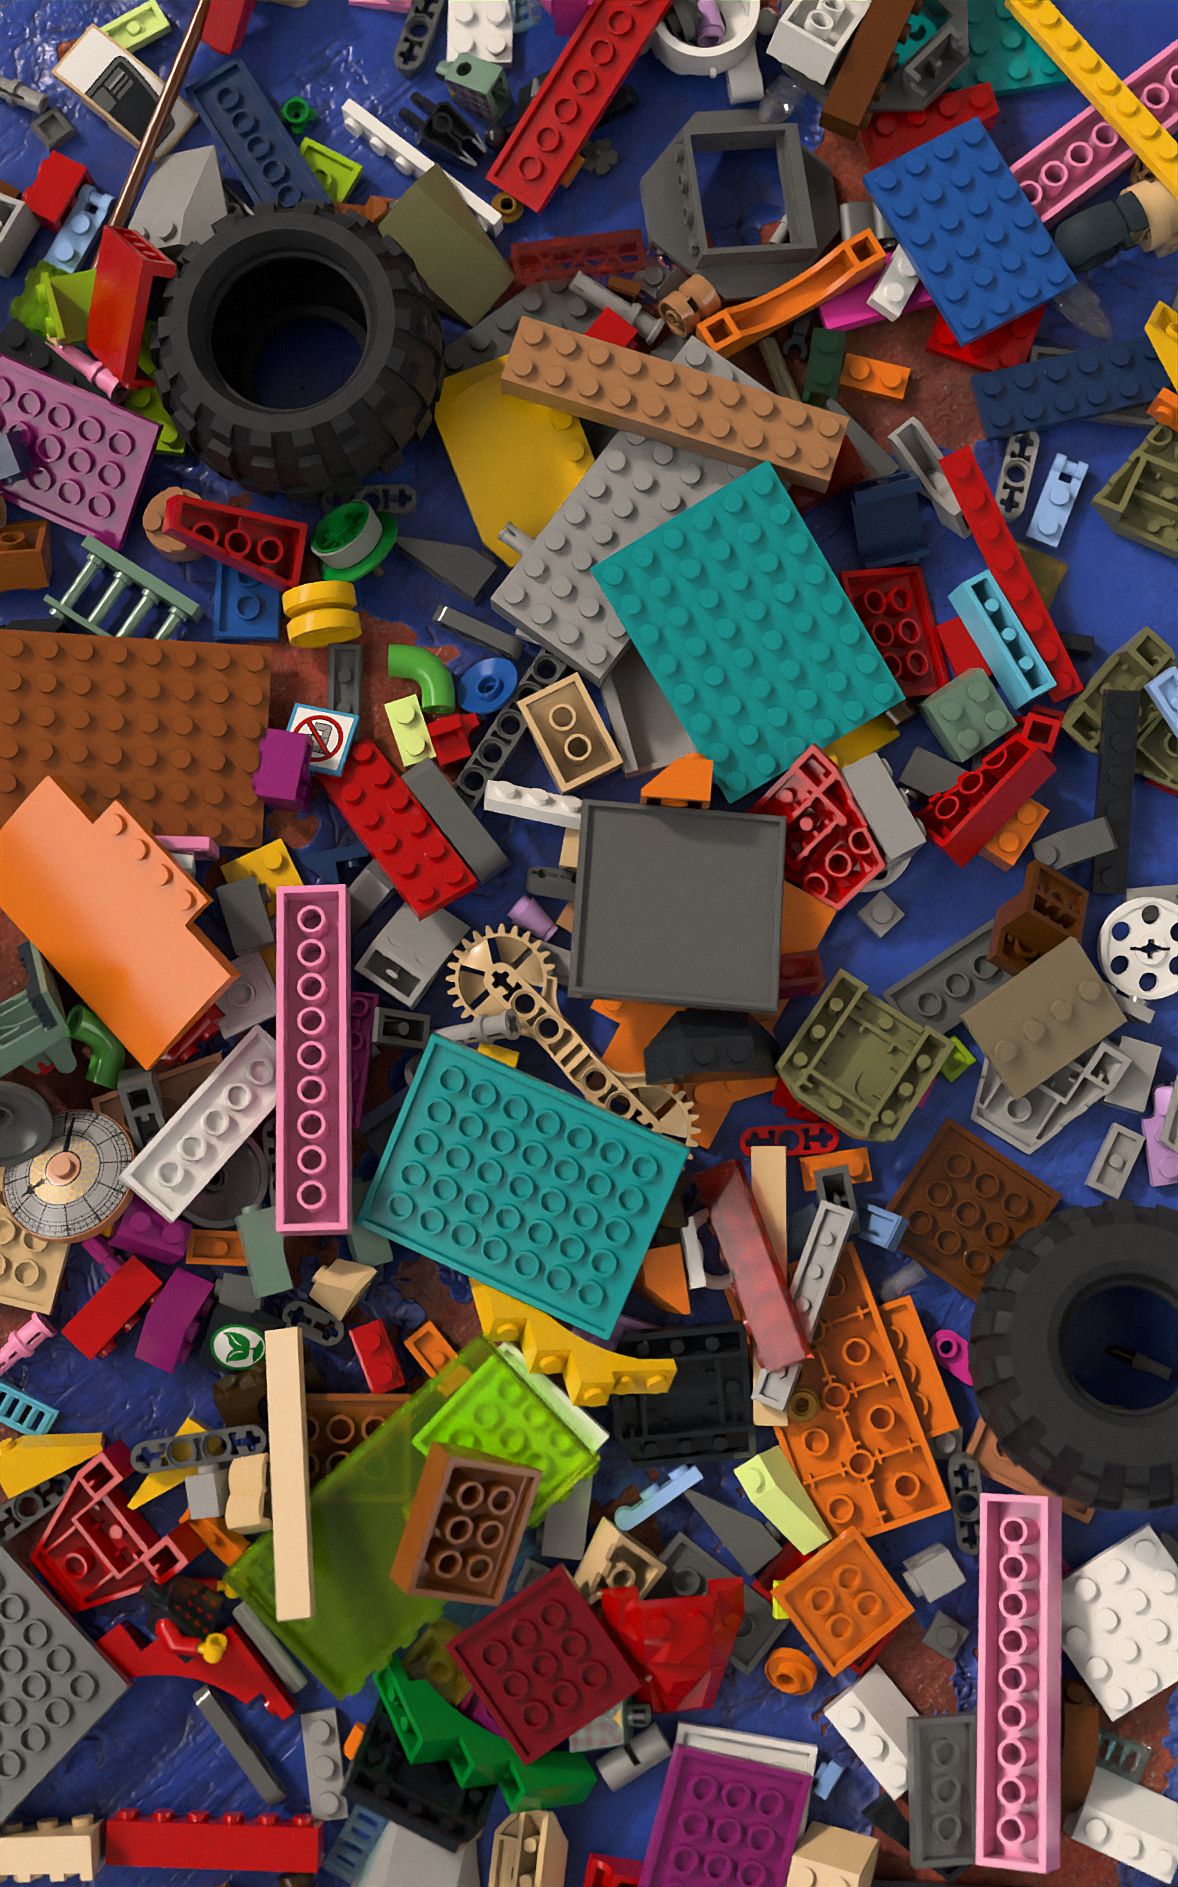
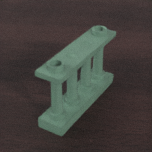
M89 534L81 544L88 554L86 557L88 561L61 601L58 602L47 594L43 599L51 608L48 613L54 618H59L64 623L69 620L91 635L111 636L100 629L99 626L126 586L131 587L132 584L143 589L141 592L143 597L115 637H132L154 604L158 605L160 601L171 607L169 609L171 614L154 639L169 640L181 622H186L187 619H190L198 624L204 615L199 604ZM107 566L115 571L113 575L115 580L86 620L71 609L99 568L103 570Z

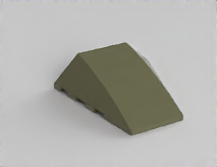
M438 163L434 164L410 186L378 225L382 237L389 234L412 257L419 274L427 282L436 309L472 328L481 321L516 279L511 268Z
M1158 422L1146 436L1143 443L1128 457L1118 472L1116 471L1105 487L1095 495L1090 504L1114 533L1175 559L1178 558V432Z

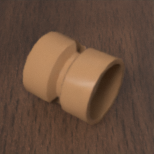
M699 274L691 276L680 285L679 292L673 291L658 304V310L665 324L680 337L688 336L696 329L700 320H706L721 308V301L716 290Z

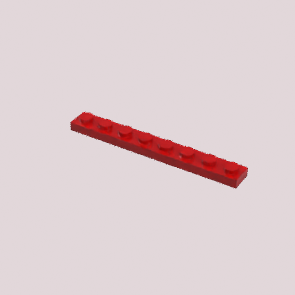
M967 445L941 458L938 462L991 574L1057 683L1055 687L1048 691L1053 704L1084 690L1082 682L970 446Z

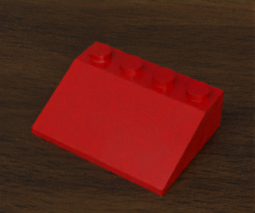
M920 565L840 571L835 574L906 698L904 700L911 699L912 701L925 699L950 682Z

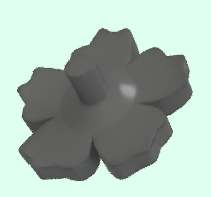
M606 137L602 140H596V146L589 140L583 146L582 156L585 160L582 164L583 170L589 173L595 170L597 177L606 176L611 171L610 166L618 164L619 155L616 154L615 149H611V140H607Z

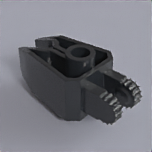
M413 92L410 96L411 102L426 114L428 118L424 122L416 114L404 107L400 110L398 116L417 133L415 136L417 147L454 168L472 172L477 163L463 148L482 159L487 150L478 133L449 101L439 102L435 105L421 93Z

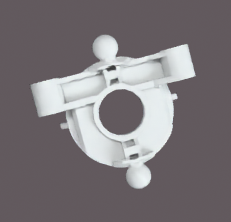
M716 0L725 26V35L720 45L702 48L689 42L684 43L678 34L671 35L663 18L640 54H645L652 48L656 59L659 58L667 68L681 75H709L710 78H715L718 73L726 71L728 95L731 105L763 100V81L755 49L757 32L762 35L774 33L779 17L776 11L771 8L760 10V0Z

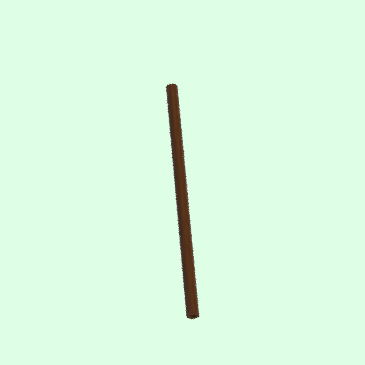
M198 0L108 226L125 228L200 43L211 4L209 0ZM101 243L98 247L90 270L97 269Z

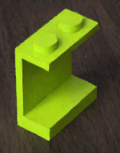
M97 269L49 278L48 272L41 273L40 284L35 285L40 305L46 304L49 317L45 318L49 338L55 337L58 347L85 341Z

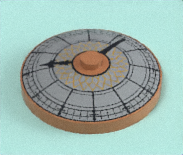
M86 1109L67 1110L52 1115L53 1130L47 1146L34 1158L21 1164L5 1167L2 1187L7 1210L20 1227L41 1241L54 1244H71L90 1239L115 1223L127 1209L135 1194L131 1188L118 1178L138 1156L134 1142L115 1120L100 1112Z

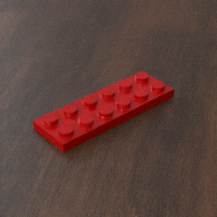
M369 736L351 745L341 777L312 771L313 777L419 921L478 888L476 878Z

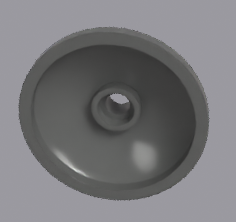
M0 1081V1167L21 1164L34 1158L47 1146L52 1135L53 1118L48 1104L35 1091L17 1083Z
M250 1136L247 1137L215 1174L218 1179L216 1185L207 1183L181 1212V1215L203 1227L225 1228L236 1224L235 1218L243 1215L242 1208L259 1204L263 1201L268 1187V1166L262 1150Z

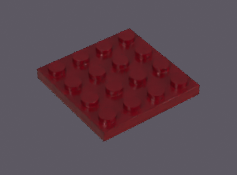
M560 1563L503 1602L500 1607H496L449 1639L444 1645L525 1766L642 1688L644 1684L563 1563Z

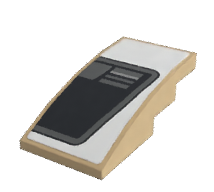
M92 23L53 68L51 73L57 81L76 94L82 104L105 120L111 130L138 149L165 82L123 46ZM179 95L152 159L156 164L159 158L169 155L200 118L199 114Z

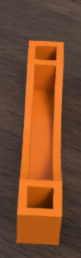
M869 227L838 245L815 265L777 289L749 302L725 308L700 322L696 326L695 338L726 359L879 273L883 269L887 255Z

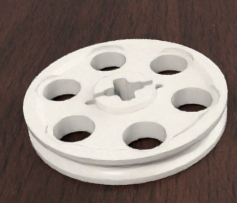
M1141 897L1123 903L1107 917L1099 932L1097 957L1105 977L1117 989L1128 995L1148 1000L1164 998L1178 991V974H1172L1169 969V963L1172 958L1178 956V941L1173 940L1170 935L1172 926L1178 923V905L1157 897ZM1149 905H1155L1159 910V917L1154 923L1146 924L1142 919V911ZM1118 922H1125L1128 924L1129 934L1125 939L1117 941L1112 936V928ZM1149 939H1151L1152 944L1161 948L1168 947V949L1151 951L1150 957L1139 949L1130 948L1145 946L1148 944ZM1116 956H1125L1128 961L1126 971L1121 974H1114L1110 967L1111 961ZM1145 973H1153L1157 980L1155 987L1149 991H1143L1139 986L1141 976Z

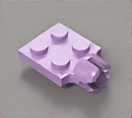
M1171 1082L1170 1086H1165L1163 1083L1152 1088L1151 1094L1154 1110L1152 1115L1140 1118L1142 1133L1146 1137L1144 1146L1150 1185L1153 1187L1178 1183V1154L1159 1142L1175 1082Z

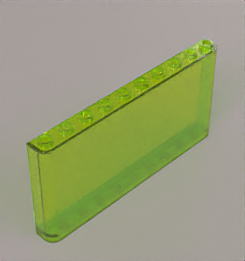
M484 1332L474 1337L310 1490L316 1618L277 1621L273 1530L266 1531L229 1566L222 1577L339 1702L348 1694L351 1697L355 1696L367 1683L365 1678L374 1670L377 1673L381 1672L391 1662L393 1658L391 1654L399 1646L403 1649L408 1647L418 1636L417 1630L425 1622L429 1625L434 1623L444 1612L443 1606L449 1601L406 1595L389 1577L432 1441L466 1446L541 1469L543 1474L525 1529L529 1526L532 1529L536 1528L547 1517L548 1513L546 1510L553 1503L557 1502L558 1505L563 1503L573 1493L574 1489L572 1486L580 1478L584 1480L589 1479L600 1467L598 1464L600 1461L598 1452Z

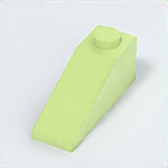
M779 1445L756 1455L733 1470L751 1502L803 1555L832 1539L830 1532Z

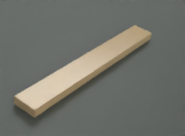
M751 1146L753 1391L788 1295L787 1146ZM753 1399L754 1426H789V1416L786 1411Z
M291 1327L265 1331L277 1621L316 1618L302 1328Z

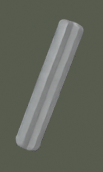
M249 1601L242 1602L232 1611L233 1616L289 1691L293 1694L297 1693L307 1684V1678Z

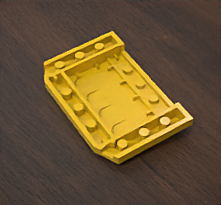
M507 354L444 378L440 400L435 403L434 422L482 544L490 552L497 555L509 569H513L520 560L521 555L497 539L501 530H506L505 525L510 521L532 539L538 537L594 464L595 459L578 416L502 393L501 376L509 355Z

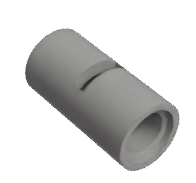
M654 1722L634 1735L625 1744L619 1745L596 1760V1764L611 1790L616 1792L672 1755L673 1749L658 1724Z

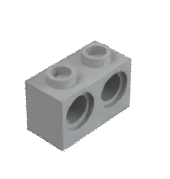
M939 1541L903 1561L907 1571L902 1575L907 1585L917 1598L923 1596L929 1603L967 1582L949 1550Z

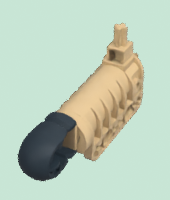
M1157 177L1152 183L1143 180L1123 189L1116 202L1107 201L1092 206L1069 219H1065L1056 230L1054 243L1071 271L1075 273L1090 271L1116 257L1121 249L1128 251L1139 244L1143 252L1154 250L1158 258L1164 257L1178 250V201Z

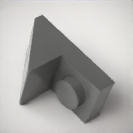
M650 256L630 281L642 284V295L658 306L673 291L679 292L680 285L688 280V278L678 266L670 271Z

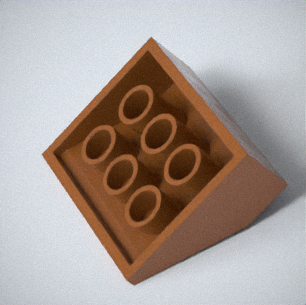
M305 1393L310 1501L410 1502L413 1497L412 1394Z
M432 1441L389 1577L406 1595L500 1607L543 1471L466 1446Z

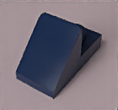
M362 843L299 856L301 864L307 870L330 885L342 884L339 867L344 866L345 870H356L365 867L364 862L372 861L370 853Z

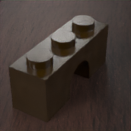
M309 1344L303 1346L305 1393H327L324 1375ZM260 1361L250 1369L236 1375H227L217 1383L212 1384L214 1404L226 1428L263 1422L259 1400L267 1394L266 1361Z

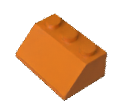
M687 753L685 758L678 757L641 789L640 804L708 810L711 798L713 760H707L706 755L699 753Z

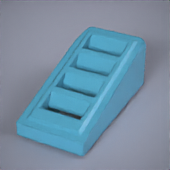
M0 1378V1394L1 1392L7 1394L0 1405V1422L25 1435H47L60 1411ZM14 1398L20 1400L12 1415L7 1414L6 1412ZM28 1404L32 1406V1409L23 1423L19 1419ZM39 1411L46 1413L38 1428H32L31 1426Z

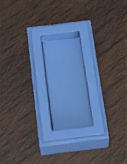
M856 1199L855 1203L861 1233L851 1235L895 1253L910 1221Z

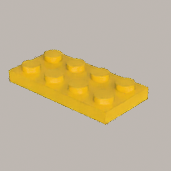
M282 838L220 866L228 884L252 876H256L260 884L266 883L272 902L267 903L270 916L276 915L277 917V887L304 886ZM277 945L260 950L275 986Z

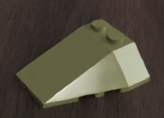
M1145 626L1106 660L1084 686V690L1080 691L1067 708L1060 728L1084 750L1099 756L1103 689L1141 691L1135 773L1178 792V739L1143 687L1169 667L1175 666L1178 670V665L1175 661L1177 657L1172 648L1152 629Z

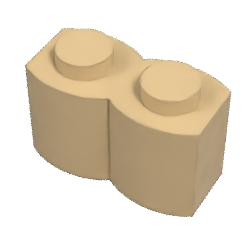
M262 1453L233 1459L228 1475L231 1494L225 1510L227 1528L244 1535L273 1530L270 1454Z

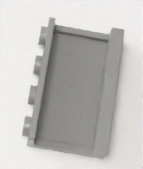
M632 643L599 687L614 743L623 760L622 771L625 780L663 770L678 757L685 758L687 753H699L634 643Z

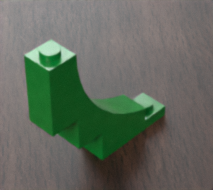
M397 1653L384 1654L372 1678L411 1765L448 1760L461 1789L498 1784L512 1814L584 1803L597 1782V1778L583 1751H547L525 1766L508 1740L481 1728L467 1719L445 1701L426 1679L409 1681L408 1673L402 1666Z

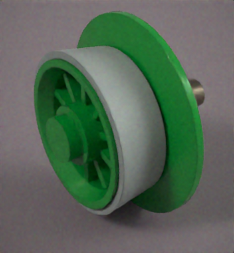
M361 499L351 500L334 508L317 525L310 542L311 550L320 558L319 573L325 581L336 580L350 583L369 572L375 578L382 576L385 568L380 563L395 543L398 534L397 521L388 512L373 511L370 504Z

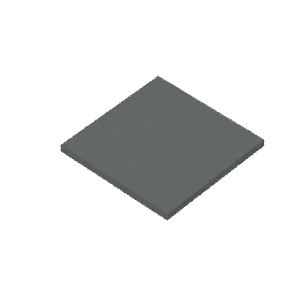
M582 799L567 997L776 1015L779 1000L787 817Z

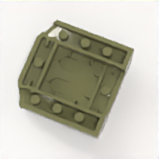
M840 968L775 1068L797 1102L853 1139L892 1144L956 1043L929 1025L923 1028L868 992V985Z

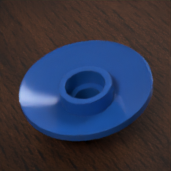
M498 657L485 659L475 664L464 674L459 682L457 700L460 706L470 714L475 712L476 715L489 714L500 709L512 698L517 689L519 674L516 667L509 660Z

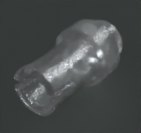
M913 1259L911 1263L893 1276L887 1275L881 1279L882 1285L876 1291L883 1301L888 1303L904 1297L903 1294L922 1279L928 1277V1275L919 1263Z

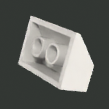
M876 1663L823 1709L827 1718L892 1799L895 1800L908 1789L907 1717L920 1715L878 1663Z
M1096 1765L1092 1784L1084 1803L1076 1813L1068 1814L1063 1829L1072 1839L1170 1884L1178 1866V1802Z

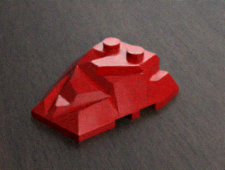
M813 743L760 800L745 812L787 817L784 879L788 878L802 886V891L837 910L842 909L887 865L885 857L840 768L816 743Z
M743 1577L707 1580L708 1595L644 1601L639 1599L637 1586L601 1589L603 1623L644 1682L643 1687L633 1694L637 1704L650 1705L651 1715L713 1708L744 1616Z

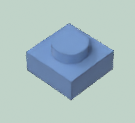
M836 1758L831 1760L829 1765L823 1761L813 1778V1781L818 1783L813 1792L825 1800L828 1799L847 1765Z

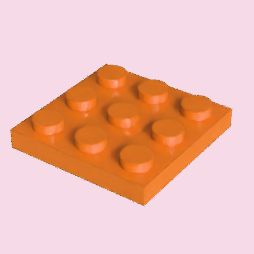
M853 1525L770 1591L833 1678L915 1611L860 1532Z

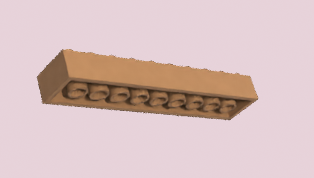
M522 316L501 376V389L504 394L748 470L769 460L780 480L824 494L826 493L850 419L847 416Z

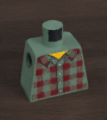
M463 52L457 56L453 64L442 60L436 68L435 78L446 83L451 99L456 105L491 125H500L514 102L503 67Z
M631 1694L569 1736L570 1752H581L625 1744L633 1738V1726L650 1725V1705L632 1704Z

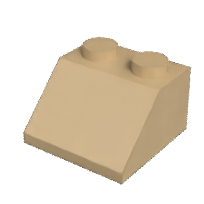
M812 1821L793 1854L786 1887H871L880 1839Z

